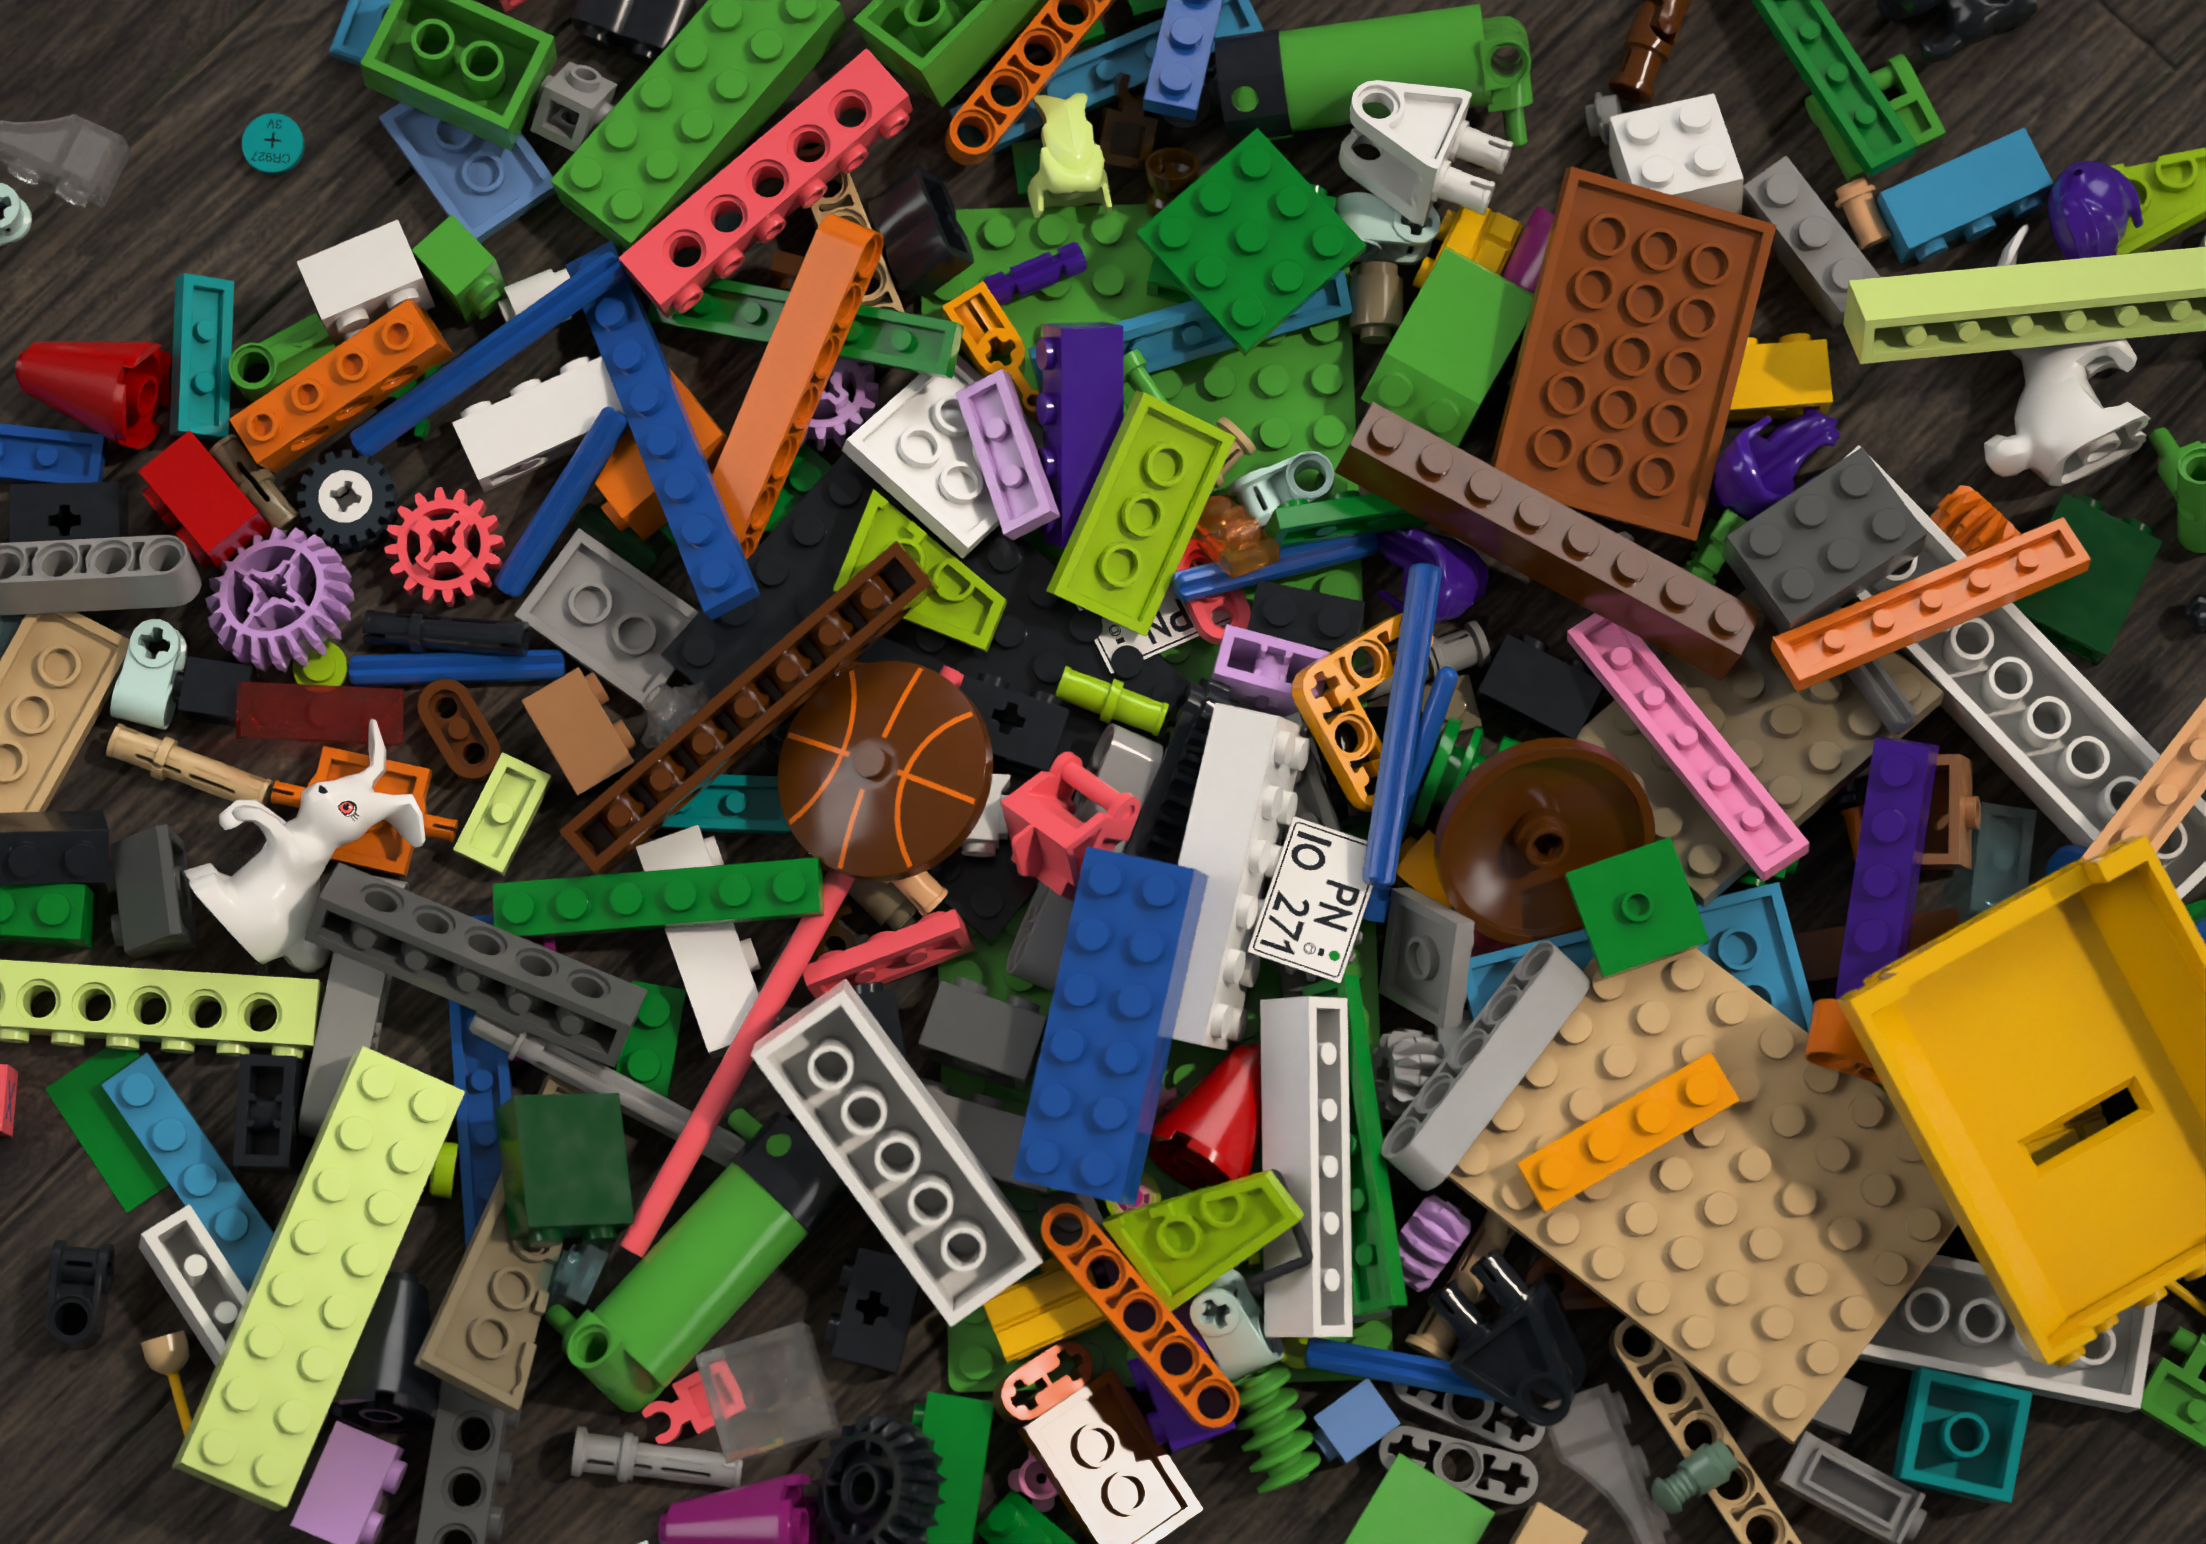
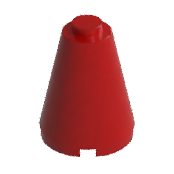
M37 341L32 343L27 350H23L16 361L15 376L23 393L124 447L139 450L148 446L158 435L163 425L154 422L159 407L169 408L171 403L172 357L169 352L160 350L162 345L151 341Z
M1250 1044L1249 1047L1236 1046L1153 1126L1149 1144H1153V1147L1148 1155L1159 1168L1183 1186L1196 1191L1200 1184L1211 1187L1249 1176L1262 1138L1261 1045Z

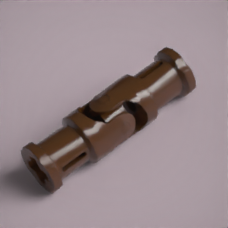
M1641 0V6L1634 17L1623 45L1627 52L1618 75L1611 76L1608 83L1611 92L1625 100L1638 104L1652 103L1655 95L1652 86L1661 64H1665L1669 60L1680 32L1683 16L1687 14L1692 0Z

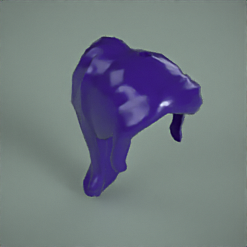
M2077 161L2066 167L2056 178L2049 194L2048 213L2053 237L2066 260L2117 255V244L2125 235L2129 213L2135 228L2143 226L2136 189L2133 183L2119 170L2098 161Z
M1806 408L1803 410V416L1778 426L1766 439L1755 434L1772 421L1769 416L1763 417L1756 424L1743 430L1735 437L1730 446L1723 450L1716 463L1712 488L1709 492L1711 505L1715 506L1722 513L1729 509L1741 518L1753 519L1791 494L1795 486L1793 477L1805 459L1817 447L1835 446L1836 440L1840 439V433L1835 428L1838 423L1837 420L1825 416L1816 409Z
M1413 527L1376 533L1378 551L1389 562L1403 568L1401 589L1404 594V600L1400 601L1391 593L1383 590L1377 592V597L1388 602L1399 613H1403L1410 567L1418 563L1435 565L1442 571L1435 623L1460 617L1475 601L1485 596L1489 574L1485 562L1471 547L1455 538Z

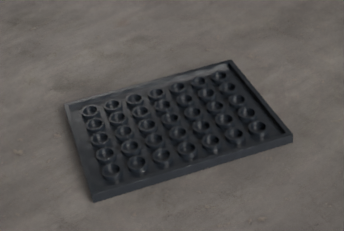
M845 453L747 559L760 596L714 620H711L702 609L661 654L662 659L669 663L709 700H712L835 594L833 588L874 489L951 555L956 557L1004 597L1007 604L987 653L905 620H900L854 661L863 663L879 661L910 662L929 668L937 673L945 665L973 679H977L979 673L990 674L1009 682L1008 690L1027 696L1030 695L1031 690H1039L1055 695L1064 669L1068 666L1072 670L1111 684L1114 679L1124 682L1123 688L1161 703H1168L1169 707L1158 736L1113 719L1109 723L1118 725L1157 743L1160 741L1175 698L1181 687L1188 681L1158 654L1144 660L1142 653L1137 648L1129 645L1121 646L1113 653L1111 666L1115 673L1111 674L1094 641L1102 633L1103 624L1099 615L1088 610L1079 611L1075 604L1046 591L1056 566L1022 537L1015 540L1010 539L1003 534L1001 525H999L962 559ZM1062 700L1061 707L1070 709V716L1057 757L1064 752H1072L1082 760V767L1086 769L1101 734L1109 724L1099 720L1100 714ZM802 706L759 742L778 760L785 736ZM1008 712L1004 720L994 719L1000 723V732L1002 734L1009 735L1012 727L1023 729V727L1017 724V714ZM993 763V774L1010 775V788L1005 795H1010L1034 777ZM1074 789V792L1071 797L1072 802L1077 792L1076 789ZM1009 834L1007 840L999 839V849H996L995 856H966L962 854V847H959L940 864L927 870L948 891L946 897L941 902L950 910L956 909L962 920L989 944L1034 895L1039 880L1035 877L1020 875L1016 863L1010 860L1013 850Z

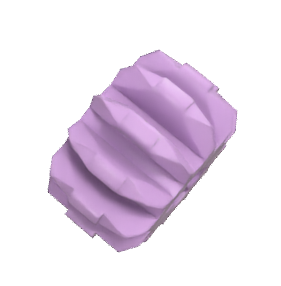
M1435 1194L1426 1197L1397 1235L1404 1285L1410 1286L1417 1292L1430 1287L1470 1232L1471 1221L1460 1213L1461 1210L1448 1200L1445 1202Z

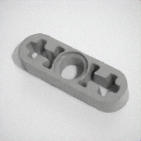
M1391 1383L1395 1397L1404 1405L1509 1451H1528L1539 1444L1544 1436L1546 1426H1538L1527 1421V1424L1535 1428L1533 1436L1523 1435L1518 1442L1509 1438L1511 1428L1500 1422H1494L1493 1433L1483 1429V1424L1492 1415L1494 1401L1484 1400L1482 1414L1474 1420H1464L1458 1417L1452 1408L1454 1394L1445 1392L1442 1400V1410L1431 1406L1432 1401L1437 1397L1436 1394L1427 1390H1421L1414 1397L1406 1393L1408 1385ZM1503 1406L1498 1412L1510 1418L1518 1416L1517 1413L1506 1406Z
M1410 1426L1396 1427L1381 1439L1378 1446L1379 1462L1385 1471H1388L1396 1458L1395 1455L1388 1453L1389 1444H1398L1402 1436L1412 1438L1411 1448L1426 1453L1429 1452L1428 1441L1439 1443L1440 1447L1432 1460V1473L1473 1497L1505 1505H1518L1527 1501L1537 1489V1470L1528 1458L1520 1454ZM1460 1449L1471 1456L1474 1470L1466 1481L1454 1482L1444 1475L1442 1459L1450 1450ZM1483 1455L1494 1458L1489 1467L1492 1470L1506 1472L1511 1464L1520 1466L1519 1475L1527 1478L1526 1488L1518 1487L1513 1495H1508L1504 1493V1483L1489 1478L1486 1479L1487 1490L1476 1488V1484L1481 1478L1484 1469ZM1411 1459L1422 1467L1426 1464V1462Z

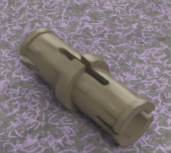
M235 434L224 437L210 449L209 453L259 511L270 528L271 533L274 527L287 534L298 525L302 517L273 483L275 476L270 470L266 468L261 469L256 464L252 456L240 444ZM241 471H244L249 476V478L253 481V483L256 485L259 491L267 498L268 502H266L263 499V497L254 488L253 484L248 480V478L245 477V475Z

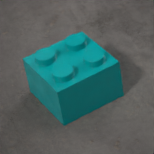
M1925 1367L1913 1371L1891 1477L1906 1485L1998 1506L2011 1503L2033 1392Z

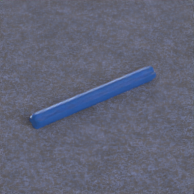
M606 252L353 430L349 435L352 444L362 456H373L620 282L627 274L625 268L615 254Z
M1427 563L1412 565L1409 570L1362 879L1365 883L1377 887L1392 886L1396 878L1442 578L1441 569Z

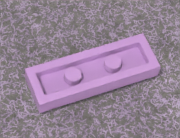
M1001 369L956 392L955 394L1003 534L1015 540L1060 517L1012 376Z

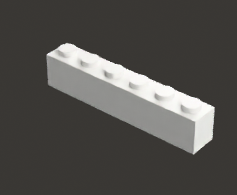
M1314 996L1260 1000L1262 1172L1274 1169L1282 1174L1290 1196L1305 1214L1300 1221L1313 1252V1260L1308 1266L1264 1283L1265 1337H1353L1347 998ZM1291 1227L1264 1246V1271L1302 1256Z

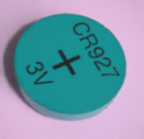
M277 113L264 114L254 119L247 126L242 137V150L247 162L256 171L265 175L275 176L289 172L300 162L305 149L304 137L299 126L291 118Z

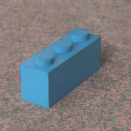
M2024 127L1880 192L1876 204L1887 229L1892 234L1888 239L1900 263L1917 257L1919 263H1923L1944 253L1948 249L1946 243L1965 235L1967 241H1972L1986 235L1996 228L1994 221L2013 214L2017 220L2036 212L2044 206L2042 200L2046 197L2054 183Z

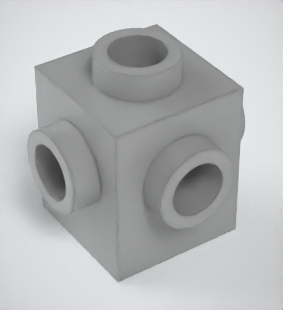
M569 62L555 76L549 74L541 83L535 98L538 108L530 131L575 152L615 107L611 105L617 84L601 77L600 73L591 67Z

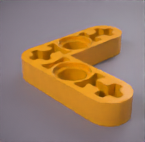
M1403 613L1383 620L1303 668L1296 674L1292 682L1294 702L1343 792L1355 808L1364 812H1372L1375 794L1368 795L1364 786L1370 782L1369 778L1378 777L1382 742L1357 697L1393 676L1397 648L1388 652L1384 644L1399 637ZM1357 648L1368 651L1373 658L1374 670L1369 678H1362L1353 670L1351 657ZM1325 680L1329 689L1323 693V697L1315 699L1311 689L1317 685V681ZM1341 706L1343 713L1329 717L1325 721L1324 713L1333 711L1332 708ZM1341 722L1351 725L1356 730L1358 736V744L1351 753L1341 750L1335 740V731ZM1368 755L1370 761L1360 764L1361 767L1351 768L1349 762Z

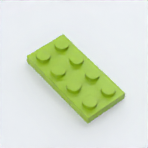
M1136 390L1046 591L1146 637L1236 436L1145 392Z

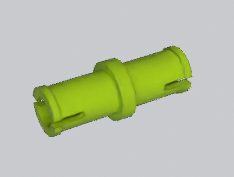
M1068 666L1064 669L1055 696L1066 702L1100 714V721L1109 724L1111 719L1150 732L1154 736H1158L1169 707L1168 703H1161L1123 688L1124 682L1114 679L1111 684L1072 670Z

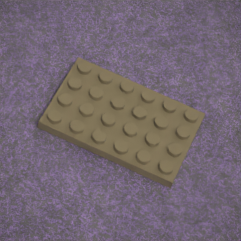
M1747 589L1736 597L1762 611ZM1845 603L1839 609L1848 607V605ZM1762 611L1742 655L1722 680L1709 675L1671 653L1660 662L1798 828L1871 765L1875 738L1890 737L1901 739L1943 702L1944 692L1898 650L1877 658L1916 711L1915 724L1897 735L1887 729L1846 672L1797 692L1771 650L1772 638L1780 634ZM1616 700L1581 729L1577 740L1589 742L1606 749L1626 764L1635 775L1652 807L1655 821V842L1671 837L1693 898L1703 908L1751 868Z

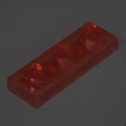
M241 681L237 684L236 739L368 745L369 722L372 718L377 721L384 745L399 746L403 744L404 689Z

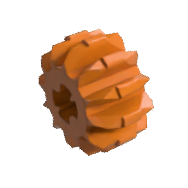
M1960 485L1951 494L1948 493L1938 503V508L1930 516V519L1967 557L2021 535L2002 513L1970 486Z

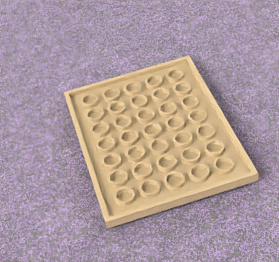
M1697 948L1602 980L1593 957L1583 970L1590 977L1589 989L1584 998L1447 1176V1179L1792 1444L1957 1227L1958 1222L1888 1094L1871 1081L1820 1067L1807 1061L1805 1052L1808 1033ZM1709 1052L1713 1054L1740 1100L1738 1103L1543 1214L1516 1168L1517 1162Z

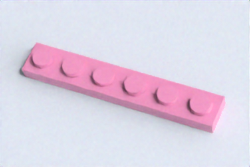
M1596 613L1567 631V641L1763 882L1809 852L1808 840L1641 637Z

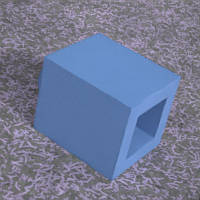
M1368 1378L1311 1420L1317 1429L1312 1433L1313 1442L1328 1462L1337 1457L1343 1466L1401 1424Z

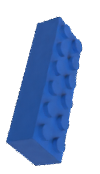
M1086 846L1012 1179L1135 1206L1208 875L1194 868Z

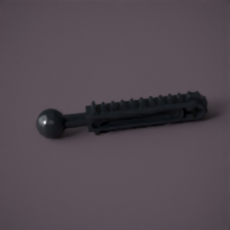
M1202 678L1199 685L1187 681L1181 687L1159 741V744L1163 746L1162 761L1123 854L1178 865L1215 702L1240 708L1239 702L1229 698L1230 686L1212 678Z

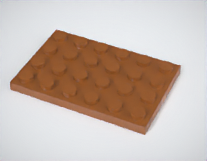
M1572 166L1566 168L1491 466L1573 510L1681 540L1697 541L1777 225Z

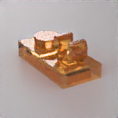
M1226 493L1209 497L1191 536V540H1194V543L1232 579L1281 561L1279 544L1259 526L1257 519L1252 518L1244 511V507L1238 505Z

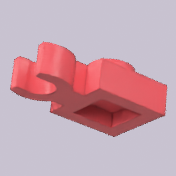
M721 1358L672 1384L679 1398L673 1403L666 1401L653 1402L643 1409L642 1414L645 1419H649L658 1413H665L670 1417L671 1425L668 1431L655 1437L659 1445H666L675 1441L681 1434L683 1425L689 1422L692 1423L697 1434L701 1435L748 1410V1407Z

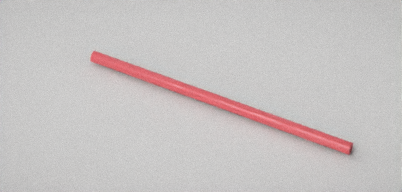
M944 665L939 674L960 688L964 675ZM829 868L823 879L824 916L801 918L634 1216V1223L627 1228L618 1244L622 1248L640 1258H643L753 1063L754 1059L751 1053L754 1043L767 1035L772 1029L856 878L846 876Z

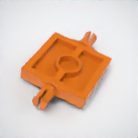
M323 746L317 772L308 783L307 788L315 782L336 780L362 772L370 766L369 756ZM386 759V772L374 786V792L389 795L412 794L423 814L425 836L453 843L456 837L454 831L458 829V820L427 814L426 797L432 771L428 768ZM276 780L273 785V789L276 792L272 791L271 803L300 808L301 792L306 787ZM383 819L371 826L360 839L336 848L329 861L407 878L414 847L388 821Z

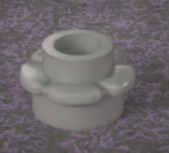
M1597 92L1594 104L1586 105L1585 107L1588 129L1591 137L1600 136L1603 143L1608 145L1610 117L1622 114V109L1617 94L1602 97L1601 92Z

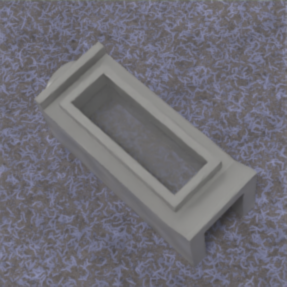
M1806 1430L1801 1432L1793 1443L1797 1446L1784 1471L1777 1474L1773 1482L1774 1484L1886 1544H1901L1904 1538L1913 1541L1927 1514V1511L1920 1508L1926 1496L1924 1493L1918 1492L1824 1442Z

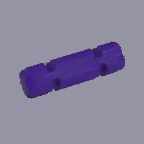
M1072 242L1057 248L1058 252L1055 255L1047 252L1010 267V273L1004 275L1000 271L986 277L983 281L1001 306L1013 301L1012 297L1015 294L1023 297L1060 282L1059 278L1062 275L1070 278L1084 272L1087 269V262L1078 243Z

